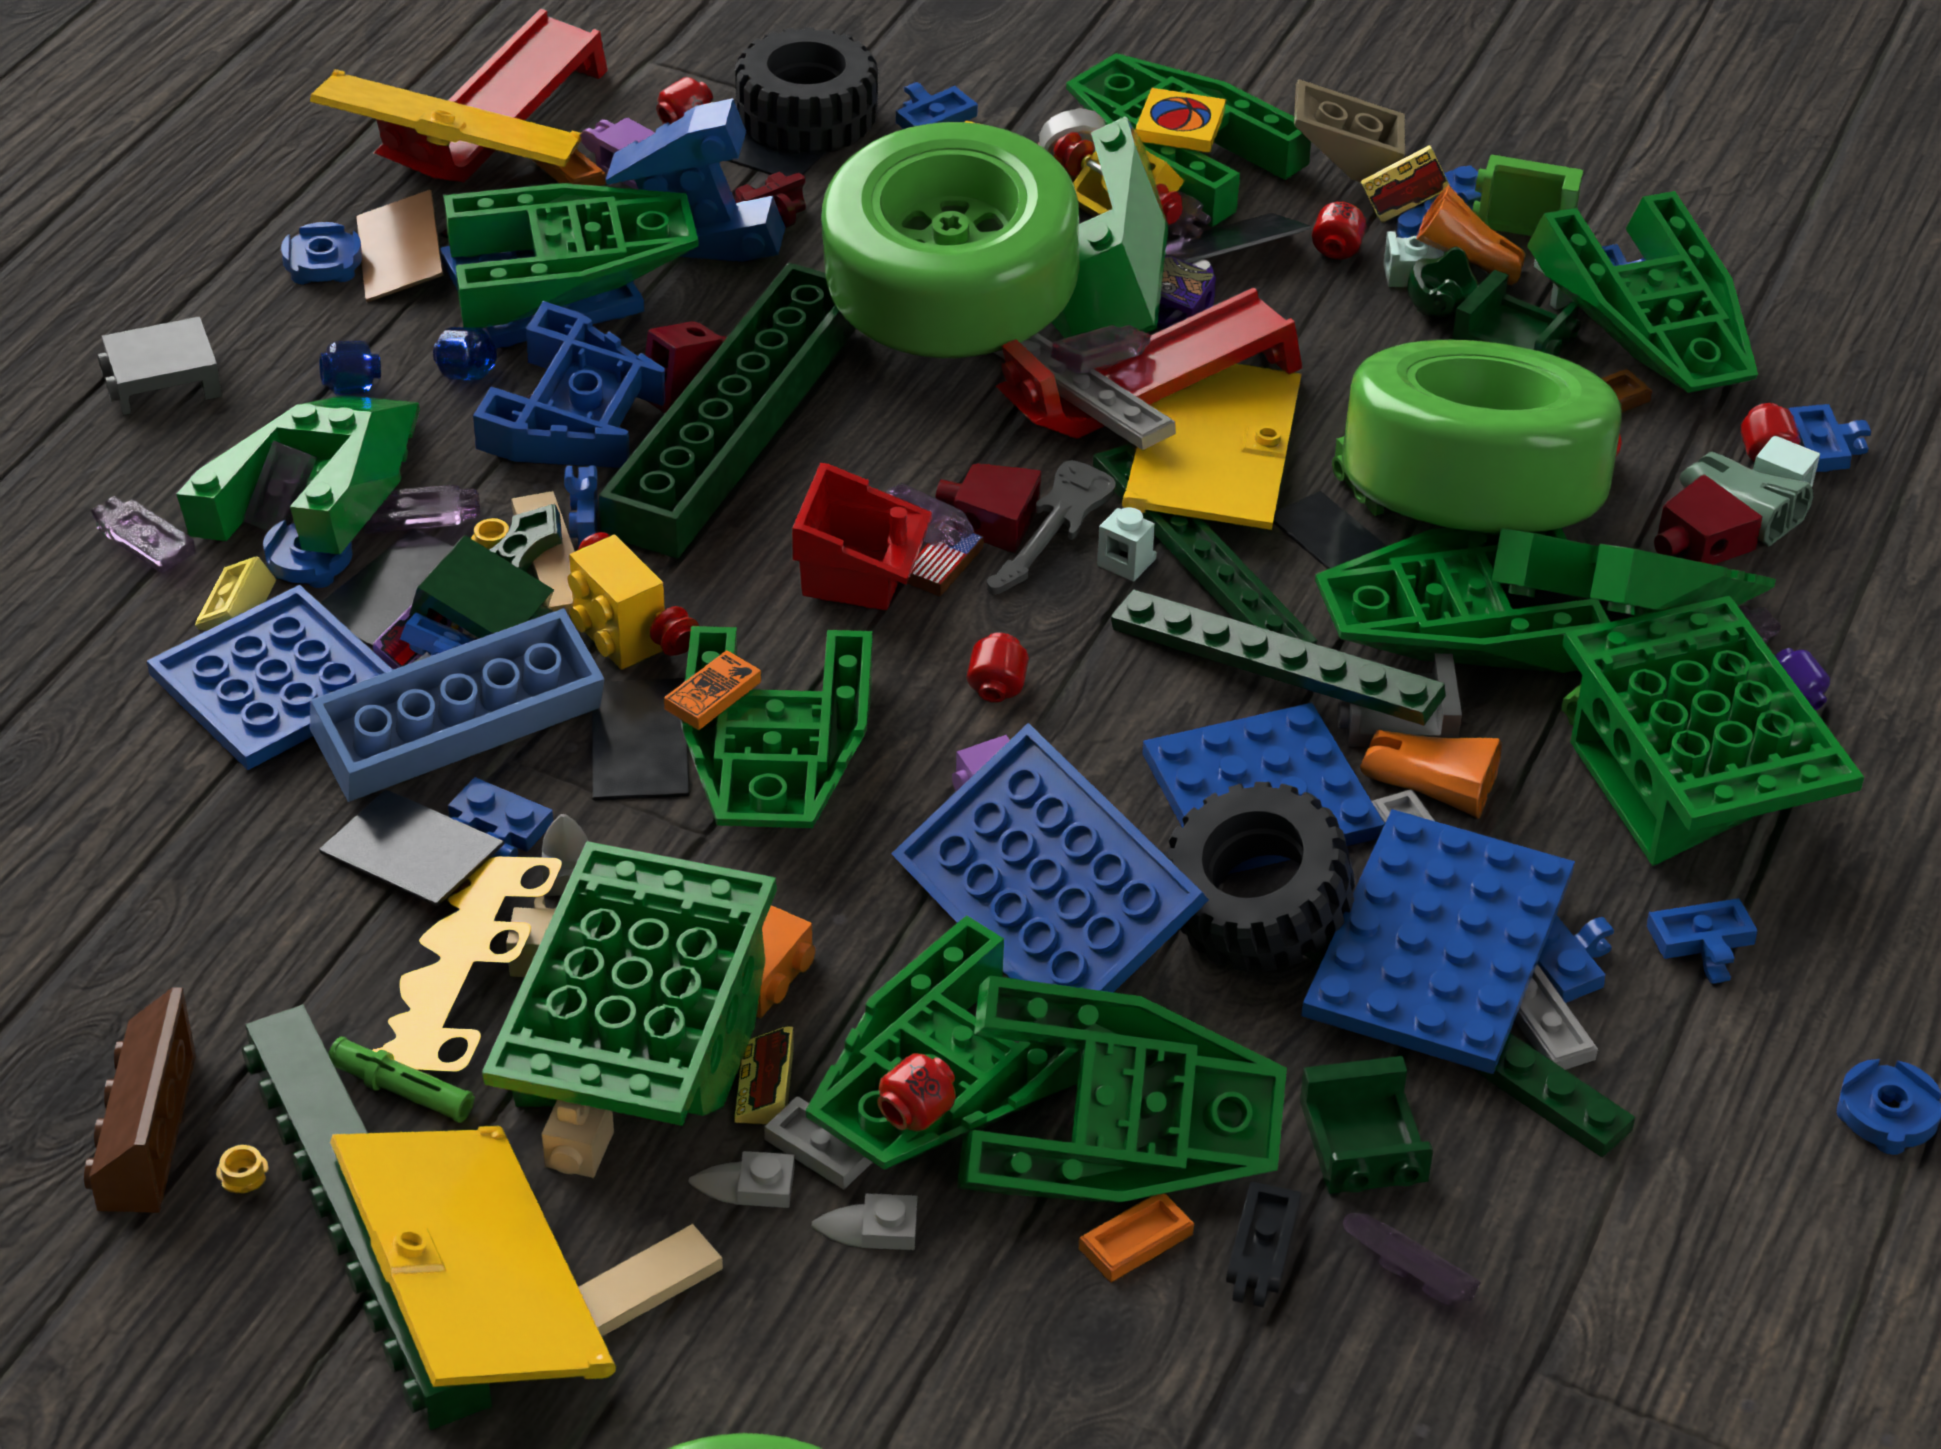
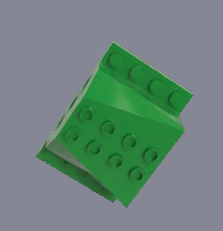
M1730 595L1565 632L1562 646L1583 675L1570 743L1652 866L1761 814L1861 791L1864 780L1863 774Z
M586 841L483 1068L484 1085L512 1090L515 1107H554L556 1101L560 1100L683 1126L688 1113L705 1116L724 1107L755 1027L766 960L762 927L777 892L776 877Z

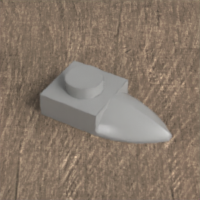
M560 814L548 827L543 838L542 858H557L562 863L551 890L544 896H560L563 894L585 843L588 841L582 828L567 814ZM542 865L544 884L549 878L550 871L546 866Z
M743 1151L741 1162H729L702 1170L689 1177V1183L703 1194L722 1202L737 1205L789 1208L795 1169L794 1154Z
M865 1194V1204L850 1205L825 1213L812 1221V1228L823 1236L848 1246L915 1250L917 1196Z

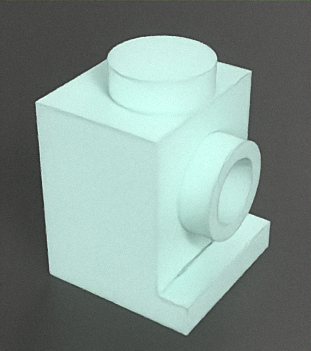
M1387 232L1383 264L1388 287H1407L1410 270L1417 260L1422 258H1439L1444 255V252L1417 240V236L1396 238L1395 232Z
M1117 508L1099 526L1097 566L1134 582L1156 559L1157 552L1153 551L1155 523L1143 519V514L1136 508ZM1123 550L1128 553V559L1118 554Z

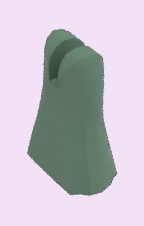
M1715 452L1707 453L1698 462L1685 469L1679 478L1681 484L1686 488L1697 478L1705 474L1762 515L1763 519L1758 540L1767 547L1771 546L1805 519L1813 500V489L1809 482L1761 473Z

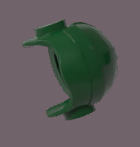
M1452 247L1439 258H1422L1417 260L1409 273L1407 291L1416 309L1423 315L1433 318H1449L1456 315V308L1479 285L1470 268L1467 254L1460 247Z

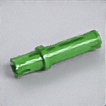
M343 1036L337 1038L329 1050L328 1055L335 1068L364 1080V1085L372 1090L383 1088L416 1104L450 1117L458 1123H462L472 1109L474 1103L473 1092L465 1091L430 1074L394 1060V1055L388 1051L379 1050L375 1052L349 1041Z

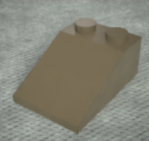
M1298 79L1295 88L1294 126L1352 180L1362 185L1361 180L1404 158L1405 114Z

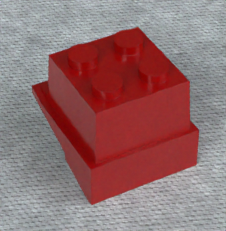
M820 463L792 527L793 560L799 561L802 596L887 610L898 581L907 585L930 526L932 512L870 487L869 480L833 465Z

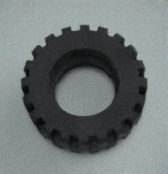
M804 27V30L789 28L783 29V32L777 34L771 32L766 34L762 40L756 39L738 58L735 66L736 107L747 134L751 135L760 144L767 143L771 149L778 151L786 149L789 153L799 154L800 152L820 154L823 150L837 151L843 145L850 146L856 143L860 137L863 138L876 122L878 110L877 62L871 52L860 41L855 42L851 36L844 33L838 35L834 30L824 29L819 31L815 30L814 27Z
M1255 782L1254 787L1243 788L1242 784L1228 787L1229 792L1219 797L1215 792L1203 800L1204 806L1197 810L1193 807L1182 818L1184 827L1177 826L1168 840L1170 848L1164 853L1209 899L1180 928L1182 933L1187 935L1189 943L1198 952H1206L1209 960L1224 966L1228 961H1231L1234 970L1251 971V966H1261L1262 972L1277 970V964L1289 961L1290 966L1304 961L1303 955L1307 952L1318 953L1328 945L1326 937L1329 934L1334 936L1335 932L1345 923L1343 914L1344 912H1351L1354 902L1352 893L1355 888L1354 872L1343 830L1339 828L1337 818L1329 808L1322 807L1321 801L1307 792L1300 796L1297 787L1280 784L1279 788H1272L1271 782ZM1276 855L1292 859L1300 864L1297 873L1286 885L1265 896L1241 898L1228 895L1218 889L1225 876L1234 867L1254 857Z

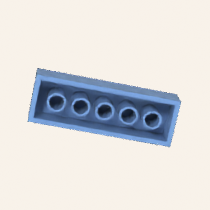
M565 608L311 699L310 730L347 801L350 802L598 709L601 705L604 677Z

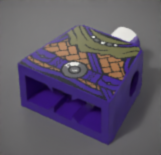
M1172 256L1165 257L1157 323L1158 329H1166L1213 307L1216 277L1209 262L1202 259L1190 264Z

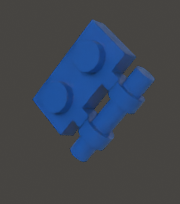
M476 777L448 805L450 818L504 841L505 845L491 858L517 857V848L528 852L553 822L552 809Z

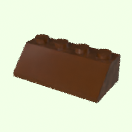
M172 987L128 1021L124 1041L116 1042L114 1050L116 1073L114 1079L106 1081L104 1090L105 1117L98 1118L94 1130L95 1156L86 1160L84 1168V1185L87 1190H92L97 1211L160 1213L196 1058L184 991L181 987Z

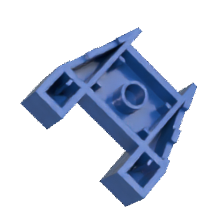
M733 98L695 106L686 111L684 117L674 123L669 124L667 122L657 128L656 132L641 142L636 140L614 153L606 177L608 185L635 180L639 190L687 193L699 246L679 257L743 262L779 254L785 225L773 196L736 203L719 163L739 158L746 134V129Z
M543 301L526 328L528 363L546 368L547 371L530 399L490 387L473 415L476 449L515 462L621 468L630 457L629 431L621 429L619 426L636 397L658 405H664L665 368L641 353L637 356L623 347L620 338L611 332L607 334L602 333L593 327L592 320L582 313Z

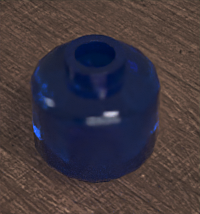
M449 327L441 333L435 343L433 358L442 375L448 379L481 380L494 367L497 350L493 340L481 328Z
M363 340L331 342L328 344L326 352L319 354L321 384L323 386L328 385L330 391L335 395L368 393L373 386V379L381 378L379 354H372L370 346Z

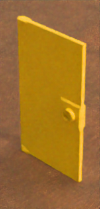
M336 69L310 97V102L414 128L417 133L427 135L426 140L434 144L448 146L450 142L456 143L460 140L565 167L581 142L580 132H567L346 75L344 71Z
M1235 364L1150 404V406L1175 421L1176 434L1144 450L1137 447L1126 492L1122 500L1123 508H1136L1142 513H1145V510L1272 530L1301 373L1288 375L1285 371Z
M479 1126L478 1130L332 1134L331 1146L371 1238V1247L386 1282L390 1283L433 1387L584 1376L585 1380L610 1377L615 1373L616 1365L502 1127Z

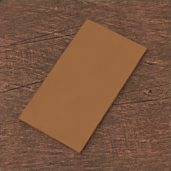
M431 189L356 216L358 235L362 247L361 262L367 302L443 276Z

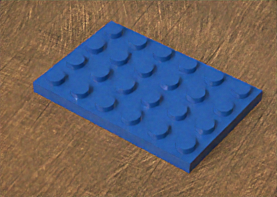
M1029 723L891 853L957 923L967 915L1004 938L1003 972L1012 979L1114 992L1209 901L1205 894Z
M1391 809L1353 892L1354 902L1351 912H1344L1343 914L1345 923L1335 932L1303 1001L1301 1016L1494 1074L1573 875L1575 861Z

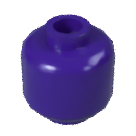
M1786 648L1774 655L1814 710L1820 709L1827 701L1824 694L1829 688L1830 678L1812 654L1807 650L1794 651L1792 648Z

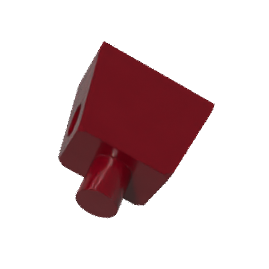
M694 321L648 330L645 356L665 368V403L663 406L652 402L649 403L666 413L727 337L719 336L699 322Z
M977 463L971 466L962 484L941 479L937 486L935 503L954 508L955 526L984 536V543L1016 553L1036 513V502L1040 499L1041 471Z
M1704 474L1666 502L1662 509L1658 535L1654 538V547L1658 554L1667 556L1679 554L1687 560L1714 565L1755 550L1763 516Z

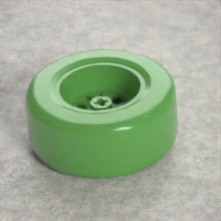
M967 122L931 123L902 129L885 135L858 150L836 172L825 192L821 224L826 281L832 300L839 312L851 325L868 338L883 346L907 354L930 358H966L1001 351L1002 345L1017 339L1022 343L1036 335L1062 312L1072 297L1079 273V203L1076 190L1067 171L1057 159L1043 147L1020 134L990 125Z
M1427 340L1400 344L1371 355L1364 360L1353 375L1342 463L1351 483L1366 497L1393 512L1418 521L1452 529L1500 534L1501 528L1529 533L1556 530L1591 517L1606 502L1612 483L1622 421L1621 403L1610 385L1591 371L1571 361L1541 351L1508 344L1473 340Z

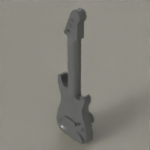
M1073 460L1063 462L1055 474L1052 490L1048 495L1036 502V513L1043 511L1051 513L1014 560H1007L996 575H992L987 579V591L990 594L997 595L1028 579V568L1063 524L1070 528L1068 538L1070 540L1075 539L1080 532L1084 518L1089 512L1100 507L1113 497L1116 481L1113 477L1085 463Z

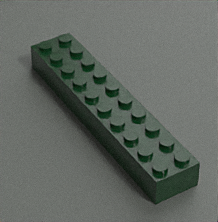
M788 262L599 494L601 532L607 533L610 536L615 534L622 542L678 559L856 330L843 317L833 302L827 286L825 272Z

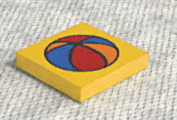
M1151 88L1135 131L1142 142L1210 152L1225 112L1226 99Z

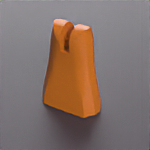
M1448 185L1437 196L1424 215L1416 239L1443 252L1448 251L1452 247H1460L1467 254L1470 263L1488 274L1497 270L1509 275L1507 285L1517 283L1524 265L1525 252L1516 244L1488 227Z
M1376 730L1369 745L1370 748H1368L1362 760L1360 769L1365 776L1389 785L1412 789L1479 819L1486 804L1487 794L1491 792L1497 778L1502 753V742L1498 738H1437Z

